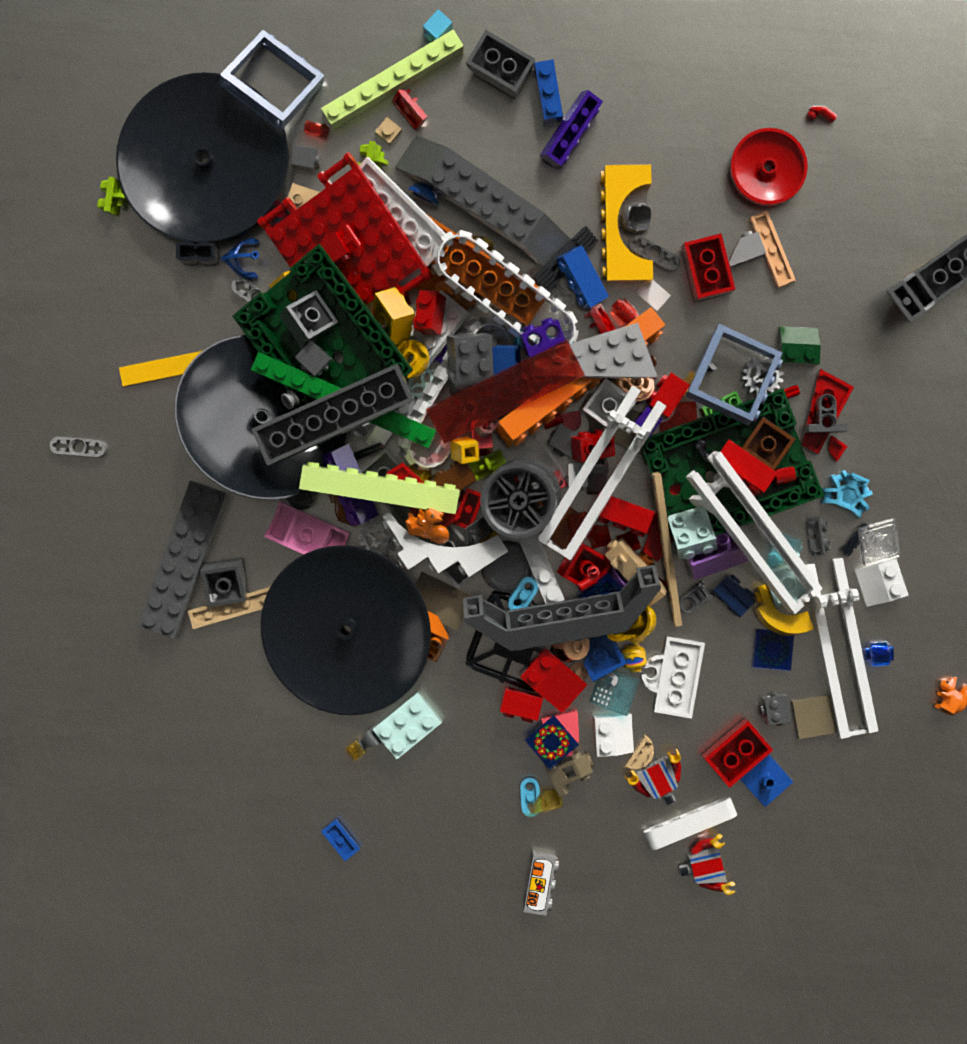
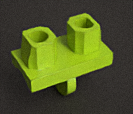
M369 141V144L360 146L359 152L362 157H369L381 170L382 166H388L389 161L384 159L385 153L381 152L382 147L377 145L375 141Z
M108 177V180L101 181L100 189L106 193L105 199L100 198L98 200L97 208L109 214L119 216L120 207L123 206V201H127L121 189L119 180L114 177Z
M498 449L479 458V461L469 463V466L475 478L479 481L491 475L500 466L505 464L506 460L501 450Z

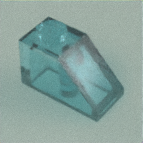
M782 533L799 556L803 545H801L802 540ZM773 545L766 560V564L770 569L785 563Z

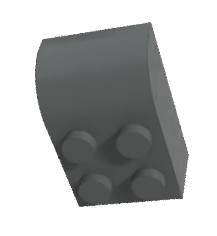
M485 30L468 58L466 65L483 80L516 98L534 68L536 59Z
M483 332L447 336L450 395L490 391L494 380L492 335Z

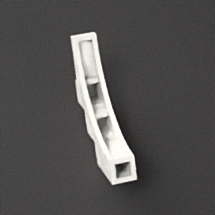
M390 512L383 516L385 520L382 523L387 531L392 530L394 533V542L398 548L401 546L404 548L397 553L399 555L397 561L402 568L407 567L408 570L428 557L430 561L427 564L433 572L437 570L440 573L459 561L460 564L457 567L463 576L467 574L470 577L508 552L498 535L472 546L455 548L437 546L425 542L414 535H409V532L396 521Z

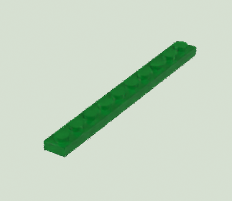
M258 352L251 368L252 371L315 399L342 389ZM394 411L369 422L428 449L437 432L435 429Z

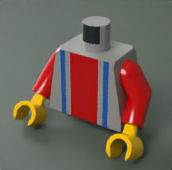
M676 749L675 755L667 752L668 757L664 756L635 772L632 770V777L627 778L625 775L624 778L636 792L645 797H653L654 800L662 797L665 805L675 802L676 799L671 791L678 788L677 783L681 779L682 768L678 749Z
M718 834L715 838L699 840L691 848L690 853L687 854L689 864L679 866L681 877L692 875L693 881L700 887L732 895L736 891H731L729 886H734L735 883L732 881L727 884L724 883L727 880L719 849L725 845V842H718L723 836Z

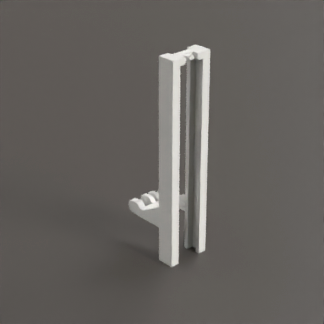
M633 385L618 410H613L607 418L609 422L605 431L556 508L551 521L537 539L569 560H572L667 408L666 405L657 401L642 427L625 417L641 392L640 389ZM618 427L622 430L626 427L625 432L628 434L634 432L636 437L568 547L563 550L552 544L553 541L550 540L552 534Z
M714 451L707 457L719 473L713 477L714 481L712 483H705L699 473L695 471L690 472L686 476L699 494L689 498L690 502L695 507L702 506L716 516L787 612L796 614L805 606L804 602L810 601V596L814 597L823 588L721 452ZM723 487H728L732 490L807 592L796 602L715 496Z
M843 558L832 559L839 592L821 595L819 591L810 599V606L828 693L831 696L837 737L843 739L850 736L877 732L878 726L853 610L854 601H859L860 599L857 589L849 588ZM806 564V567L818 582L815 564ZM827 602H832L833 606L840 603L842 606L866 726H862L860 730L850 731L848 728L824 608L827 607Z

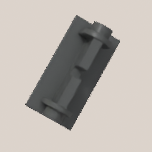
M481 516L464 529L467 546L471 543H479L488 535V532L494 531L484 516Z
M823 516L818 517V521H816V517L808 518V534L816 535L815 539H809L811 553L813 552V556L821 555V551L823 555L828 554L830 541L826 539L825 531H828L827 521L824 520Z

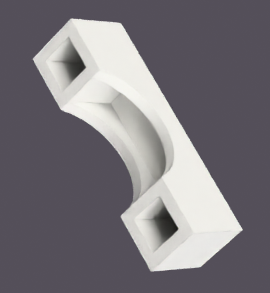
M538 534L518 539L538 584L544 603L548 604L565 600L543 546L537 540L539 538Z

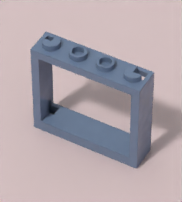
M262 30L220 74L219 85L282 131L322 87L324 75L319 69L308 64L303 57H299L292 52L288 46L276 40L272 34ZM261 46L267 48L311 81L284 112H281L233 76Z
M718 324L685 397L749 426L752 421L756 422L759 417L760 411L758 408L760 404H764L768 396L765 393L767 387L771 388L775 380L773 376L774 371H778L783 362L780 359L782 352ZM721 337L772 359L749 413L698 390Z

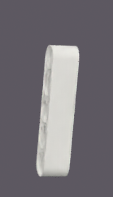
M728 796L643 831L650 850H657L736 817L737 812L731 798Z

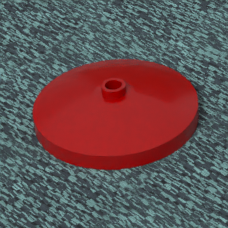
M761 128L747 134L734 149L730 160V174L734 186L744 198L758 205L773 206L788 201L800 190L807 176L808 162L804 148L793 135L777 128ZM764 167H769L770 171L768 172Z

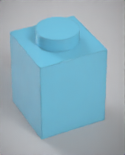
M438 9L423 25V35L428 41H435L448 33L453 28V23Z

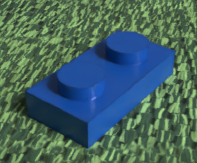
M337 818L321 830L322 834L344 861L360 850L358 844Z

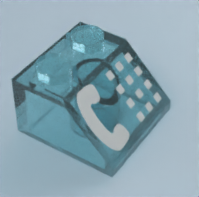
M615 670L596 680L589 702L628 716L640 679Z

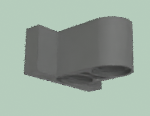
M824 394L818 397L815 401V424L805 425V433H838L848 431V423L837 424L835 397L831 394ZM823 398L829 401L828 408L822 406ZM824 417L830 421L828 428L822 425Z
M607 458L599 459L589 474L587 495L599 494L605 487L607 474L609 473Z

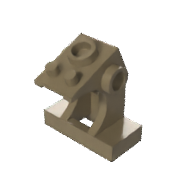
M576 752L569 756L570 760L559 763L558 760L554 761V759L550 761L549 758L543 762L559 797L566 795L572 789L569 784L570 782L578 779L584 781L591 777V773H593L591 767L595 765L588 752ZM572 765L576 774L567 777L563 769Z

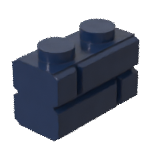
M725 574L710 591L740 618L756 602L753 599L755 595L748 588L743 589L739 585L741 581L736 576Z

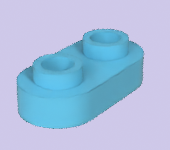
M524 577L519 581L508 598L510 610L528 607L538 591V584L534 578ZM530 583V588H524L525 584ZM516 599H519L520 603L517 605L514 604V601Z
M528 777L523 779L520 784L521 809L526 816L534 817L541 809L540 789L537 780ZM532 784L533 789L527 790L526 785ZM533 803L534 808L528 809L527 805Z

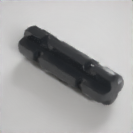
M863 523L859 527V531H856L847 541L848 544L842 547L841 552L849 557L854 552L853 549H856L864 540L865 535L870 533L871 527Z

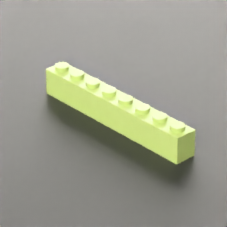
M454 29L325 105L321 108L323 115L332 130L338 128L397 93L398 90H402L464 53L463 44Z
M311 461L302 466L299 489L420 509L431 508L439 512L456 514L460 492L459 489H456V485L444 483L443 487L437 486V482L425 480V483H419L417 479L410 477L400 480L397 479L398 476L386 474V477L378 476V472L366 471V474L358 473V469L347 468L345 471L339 470V466L327 464L326 468L320 467L319 463Z

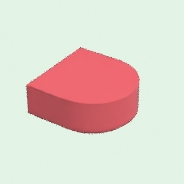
M580 411L561 413L562 425L566 428L576 431L581 426Z

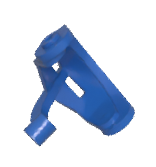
M248 238L240 241L226 254L220 256V260L224 261L239 277L248 280L258 279L256 272L243 271L237 258L256 260L259 257L257 251L239 254L238 251L243 246L257 245L259 240Z

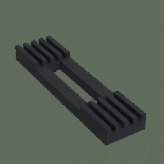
M584 226L532 278L538 286H542L545 290L549 291L565 274L560 269L555 274L551 271V268L558 262L557 258L568 252L574 245H582L587 253L599 241L587 226Z

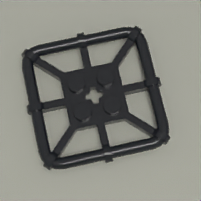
M492 591L487 601L493 605L496 601L498 607L505 611L500 599L508 601L511 594ZM519 599L514 601L516 605L520 603ZM532 600V601L530 602V604L528 605V607H530V606H536V605H538V604H535L534 601ZM476 630L467 652L466 665L474 671L498 679L501 683L506 682L524 690L535 692L525 681L509 676L507 673L512 661L527 667L533 652L539 653L542 648L532 647L521 651H510L496 642L493 650L474 658L482 637V633ZM551 646L550 652L556 656L554 648ZM494 654L507 658L502 673L477 664V662Z

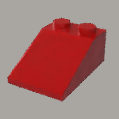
M545 646L519 675L521 679L562 714L588 685Z

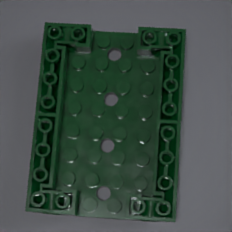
M320 244L291 266V272L267 292H260L232 315L258 352L305 372L300 367L301 363L295 358L302 349L279 316L285 307L317 290L338 320V324L314 341L334 360L329 365V369L317 378L339 388H344L395 364L400 366L405 379L414 370ZM292 290L297 293L295 301L289 299V293ZM337 352L343 355L341 363L335 361L334 357ZM283 385L287 391L292 390L299 398V407L317 400Z
M784 388L768 393L764 404H760L758 408L760 411L756 422L752 421L749 426L720 412H715L647 438L641 448V454L651 483L652 473L659 472L661 474L667 520L670 515L697 508L689 500L693 495H699L686 478L690 472L695 471L699 473L705 483H712L706 480L707 472H713L715 475L719 474L712 464L710 465L696 456L693 444L696 443L697 439H702L706 442L704 449L710 454L714 451L720 452L728 440L742 448L763 417L795 438V441L787 451V455L782 458L775 469L795 467L796 481L776 485L773 479L761 496L758 494L754 496L768 516L824 497L811 460L807 461L794 426L797 423ZM755 398L734 407L749 413ZM672 484L680 486L681 489L678 495L670 493L669 488ZM723 487L715 494L739 527L755 522L730 488ZM706 510L715 536L727 532L716 516ZM668 522L669 532H670V534H671V536H672V538H673V540H674V537H673V534H672V531H671V528H670V525H669V522Z

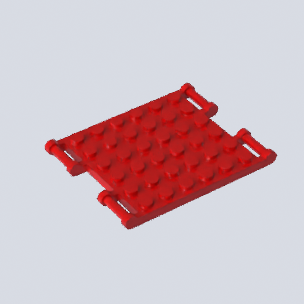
M349 152L343 155V159L328 170L317 174L318 179L326 188L298 209L292 200L286 197L282 200V204L257 220L289 267L293 266L333 233L341 231L343 236H345L346 234L342 228L349 224L362 244L355 248L350 242L349 245L353 249L349 253L350 258L342 263L337 261L335 264L365 305L374 300L375 293L396 287L399 293L405 297L407 296L406 293L425 280L429 281L433 278L432 273ZM350 165L352 168L350 171L331 183L330 177L345 166ZM288 209L291 213L273 227L269 224L270 221ZM419 268L421 274L402 287L399 282Z

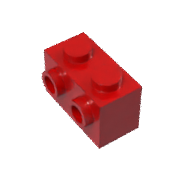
M419 290V296L416 299V315L413 318L414 329L423 335H441L446 305L445 296L438 291Z
M605 428L595 429V432L592 433L579 432L577 436H572V459L581 463L585 462L605 431ZM614 435L599 459L615 456Z
M469 488L461 491L458 501L461 503L459 509L456 510L461 518L453 522L454 525L466 528L475 521L481 506V493Z

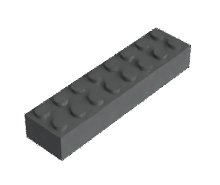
M395 364L251 430L267 466H272L415 402L400 366Z
M189 481L138 627L172 639L179 637L201 576L200 570L206 562L230 495L229 493L195 481Z

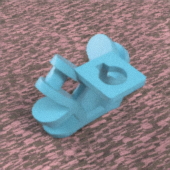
M846 470L841 471L839 475H831L830 479L835 488H822L824 492L822 504H837L849 509L857 519H860L862 517L861 514L870 509L869 505L863 500V498L873 494L872 490L869 491L867 486L870 480L854 473H847ZM844 481L846 484L841 486L839 482ZM832 492H837V499H832Z

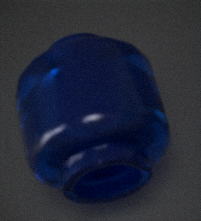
M872 641L869 644V648H865L866 660H870L872 666H889L891 661H894V648L890 646L888 641Z

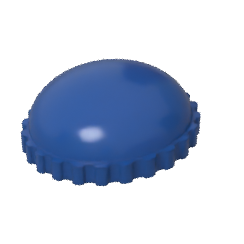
M415 183L409 187V192L419 199L434 206L438 205V195L428 185Z

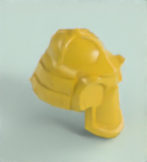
M648 605L628 631L619 634H608L607 637L614 642L629 640L633 644L638 645L655 629L656 613Z

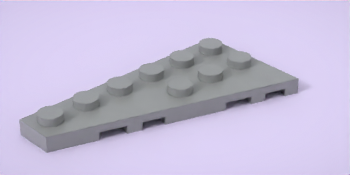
M638 323L548 350L526 359L534 378L657 379V374Z

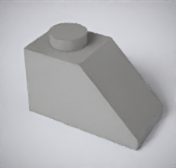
M752 231L741 235L742 238L737 241L730 256V268L763 257L766 254L759 232L752 233Z

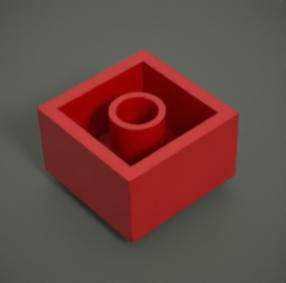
M672 372L661 377L656 385L659 387L658 390L653 391L645 401L648 403L646 407H649L651 410L657 401L667 406L661 416L663 420L670 417L690 387L688 383Z
M582 543L572 560L564 558L557 573L577 585L578 582L585 579L588 568L594 565L600 571L598 583L603 581L612 565L605 555ZM592 586L586 589L588 592L592 594L596 593L595 591L591 590Z
M504 686L499 710L505 717L514 718L515 715L521 717L522 721L533 723V720L538 721L543 697L537 693Z

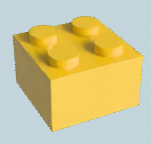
M396 287L375 293L372 314L393 343L397 345L405 340H410L415 314L413 309L406 303L404 296L399 293Z

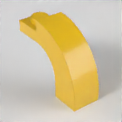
M765 584L754 589L755 601L757 604H760V607L754 609V612L765 627L775 633L786 636L801 635L814 630L808 611L797 615L782 614L774 607Z

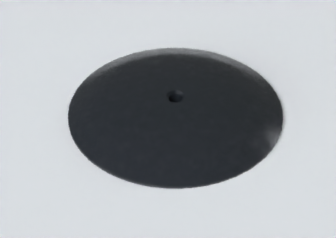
M200 72L185 74L169 79L153 88L141 98L128 115L117 144V174L121 189L128 203L149 226L168 237L181 241L196 243L215 242L246 231L271 209L283 188L287 175L289 150L284 128L280 131L219 85L220 74ZM243 82L245 85H247L249 88H251L253 91H255L257 94H259L261 97H263L265 100H267V99H266L261 93H259L255 88H253V87H251L250 85H248L247 83ZM203 157H208L205 163H200Z
M238 335L220 340L204 349L192 360L183 373L177 387L174 403L175 424L186 453L196 467L210 480L240 496L260 500H277L293 497L308 491L299 489L303 464L311 461L319 463L320 467H325L321 454L338 446L345 445L347 432L272 466H267L251 429L299 408V406H294L291 410L287 409L281 400V395L283 393L287 394L285 387L281 383L251 370L258 351L246 335ZM256 417H261L264 422L259 421Z
M337 545L310 551L295 559L280 572L273 581L264 600L260 622L261 639L269 665L280 682L293 695L318 710L332 714L352 716L373 713L384 709L402 698L412 688L427 662L431 643V626L423 597L410 577L400 567L386 557L371 550L355 546ZM343 626L350 627L351 633L346 632Z

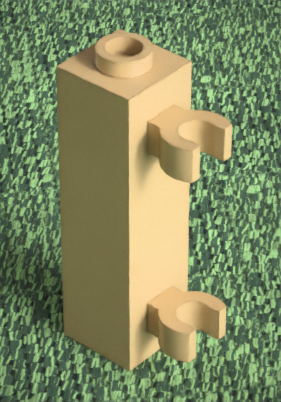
M620 538L618 541L614 539L607 545L605 556L611 561L610 564L615 569H618L627 581L636 573V568L647 566L623 538ZM661 581V590L649 603V606H652L665 596L667 588Z

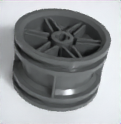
M516 458L500 466L486 480L480 497L481 510L489 526L497 533L514 539L528 538L541 532L551 521L556 508L560 504L561 489L557 477L544 463L530 458ZM519 476L520 482H515L513 477ZM533 482H537L539 484L538 489H534V487L532 486ZM500 488H502L505 491V495L499 494L498 491ZM518 495L524 499L521 504L519 501H516ZM537 501H541L543 503L542 508H538L536 506ZM508 507L510 513L506 515L503 513V508ZM522 514L528 517L527 521L522 520Z

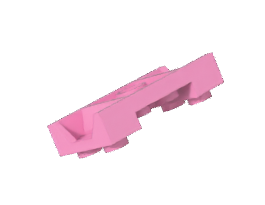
M279 502L274 518L264 537L299 553L306 554L327 546H345L351 532L283 502Z

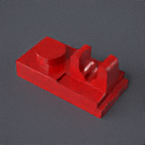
M400 89L391 102L412 127L417 130L423 125L428 116L416 103L418 98L412 99L409 96L410 89Z
M601 303L591 307V310L584 315L585 319L590 316L594 318L593 323L589 326L591 328L597 326L599 334L616 330Z

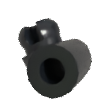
M697 439L696 443L693 444L696 456L711 465L707 458L710 453L704 449L706 442L702 439Z

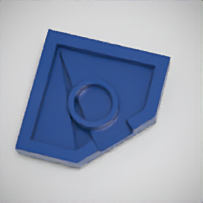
M607 635L591 639L584 666L593 682L627 664L617 643L611 641Z

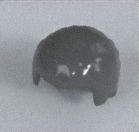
M638 201L626 204L620 216L623 228L634 233L645 232L651 222L650 206Z
M306 491L285 499L293 508L303 510L312 506L315 502L316 494L315 491Z

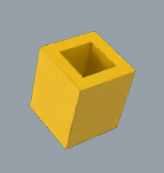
M468 436L450 440L451 458L461 464L479 461L478 441Z

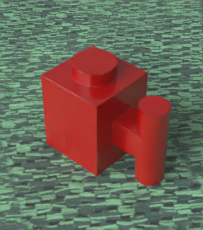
M349 224L342 228L346 234L345 236H343L341 231H338L319 243L334 263L337 261L342 263L350 258L349 253L353 251L349 245L350 242L355 248L362 244Z

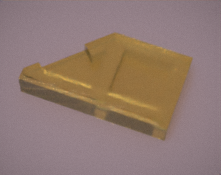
M555 788L541 791L531 807L530 813L535 814L563 807L562 797H559Z

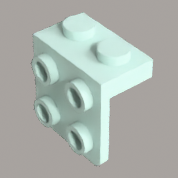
M702 506L668 517L680 560L691 559L701 553L708 554L717 549L716 537L706 509Z

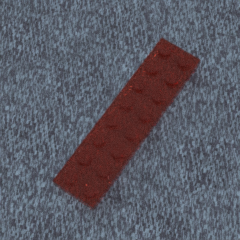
M565 339L426 408V411L445 444L585 376V372L568 339Z

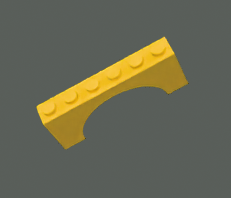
M605 165L604 171L600 172V182L604 183V190H601V202H604V209H601V221L605 223V228L601 229V240H605V247H602V259H605V267H602V278H605L606 283H651L653 281V260H645L631 253L624 245L618 230V214L625 199L635 191L650 188L652 184L651 165Z

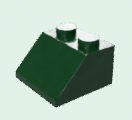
M779 326L778 351L782 352L780 359L783 362L781 365L817 366L820 364L821 344L818 328Z

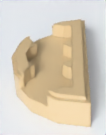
M646 735L624 767L630 770H639L651 763L654 756V747L652 741Z

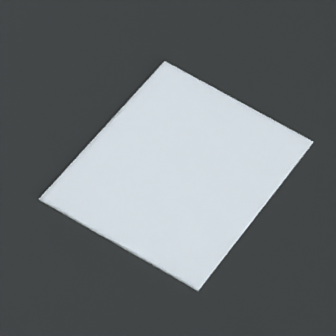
M654 280L651 283H644L636 292L656 311L671 296Z

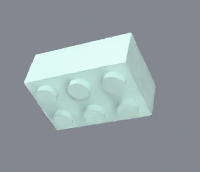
M417 691L374 726L372 730L393 756L398 759L442 723V719L420 692Z

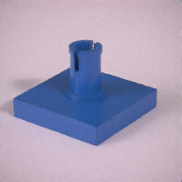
M770 755L766 756L740 779L764 807L770 804L793 783L791 778Z

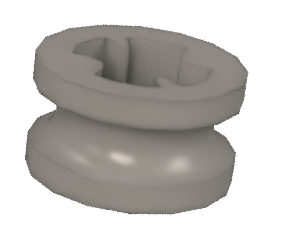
M288 390L287 394L283 393L281 395V400L287 409L291 410L294 406L299 405V398L294 391Z

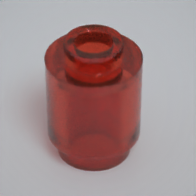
M619 298L612 305L614 308L612 312L623 324L626 323L628 325L640 316L637 313V309L626 298L623 300Z

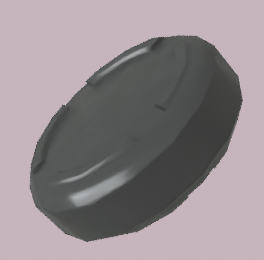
M504 540L502 542L508 552L482 568L481 574L487 585L495 591L508 593L513 592L522 578L531 577L532 571L521 545L517 542Z

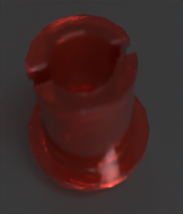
M306 120L304 125L305 132L319 135L320 138L328 136L330 128L326 123L320 124Z

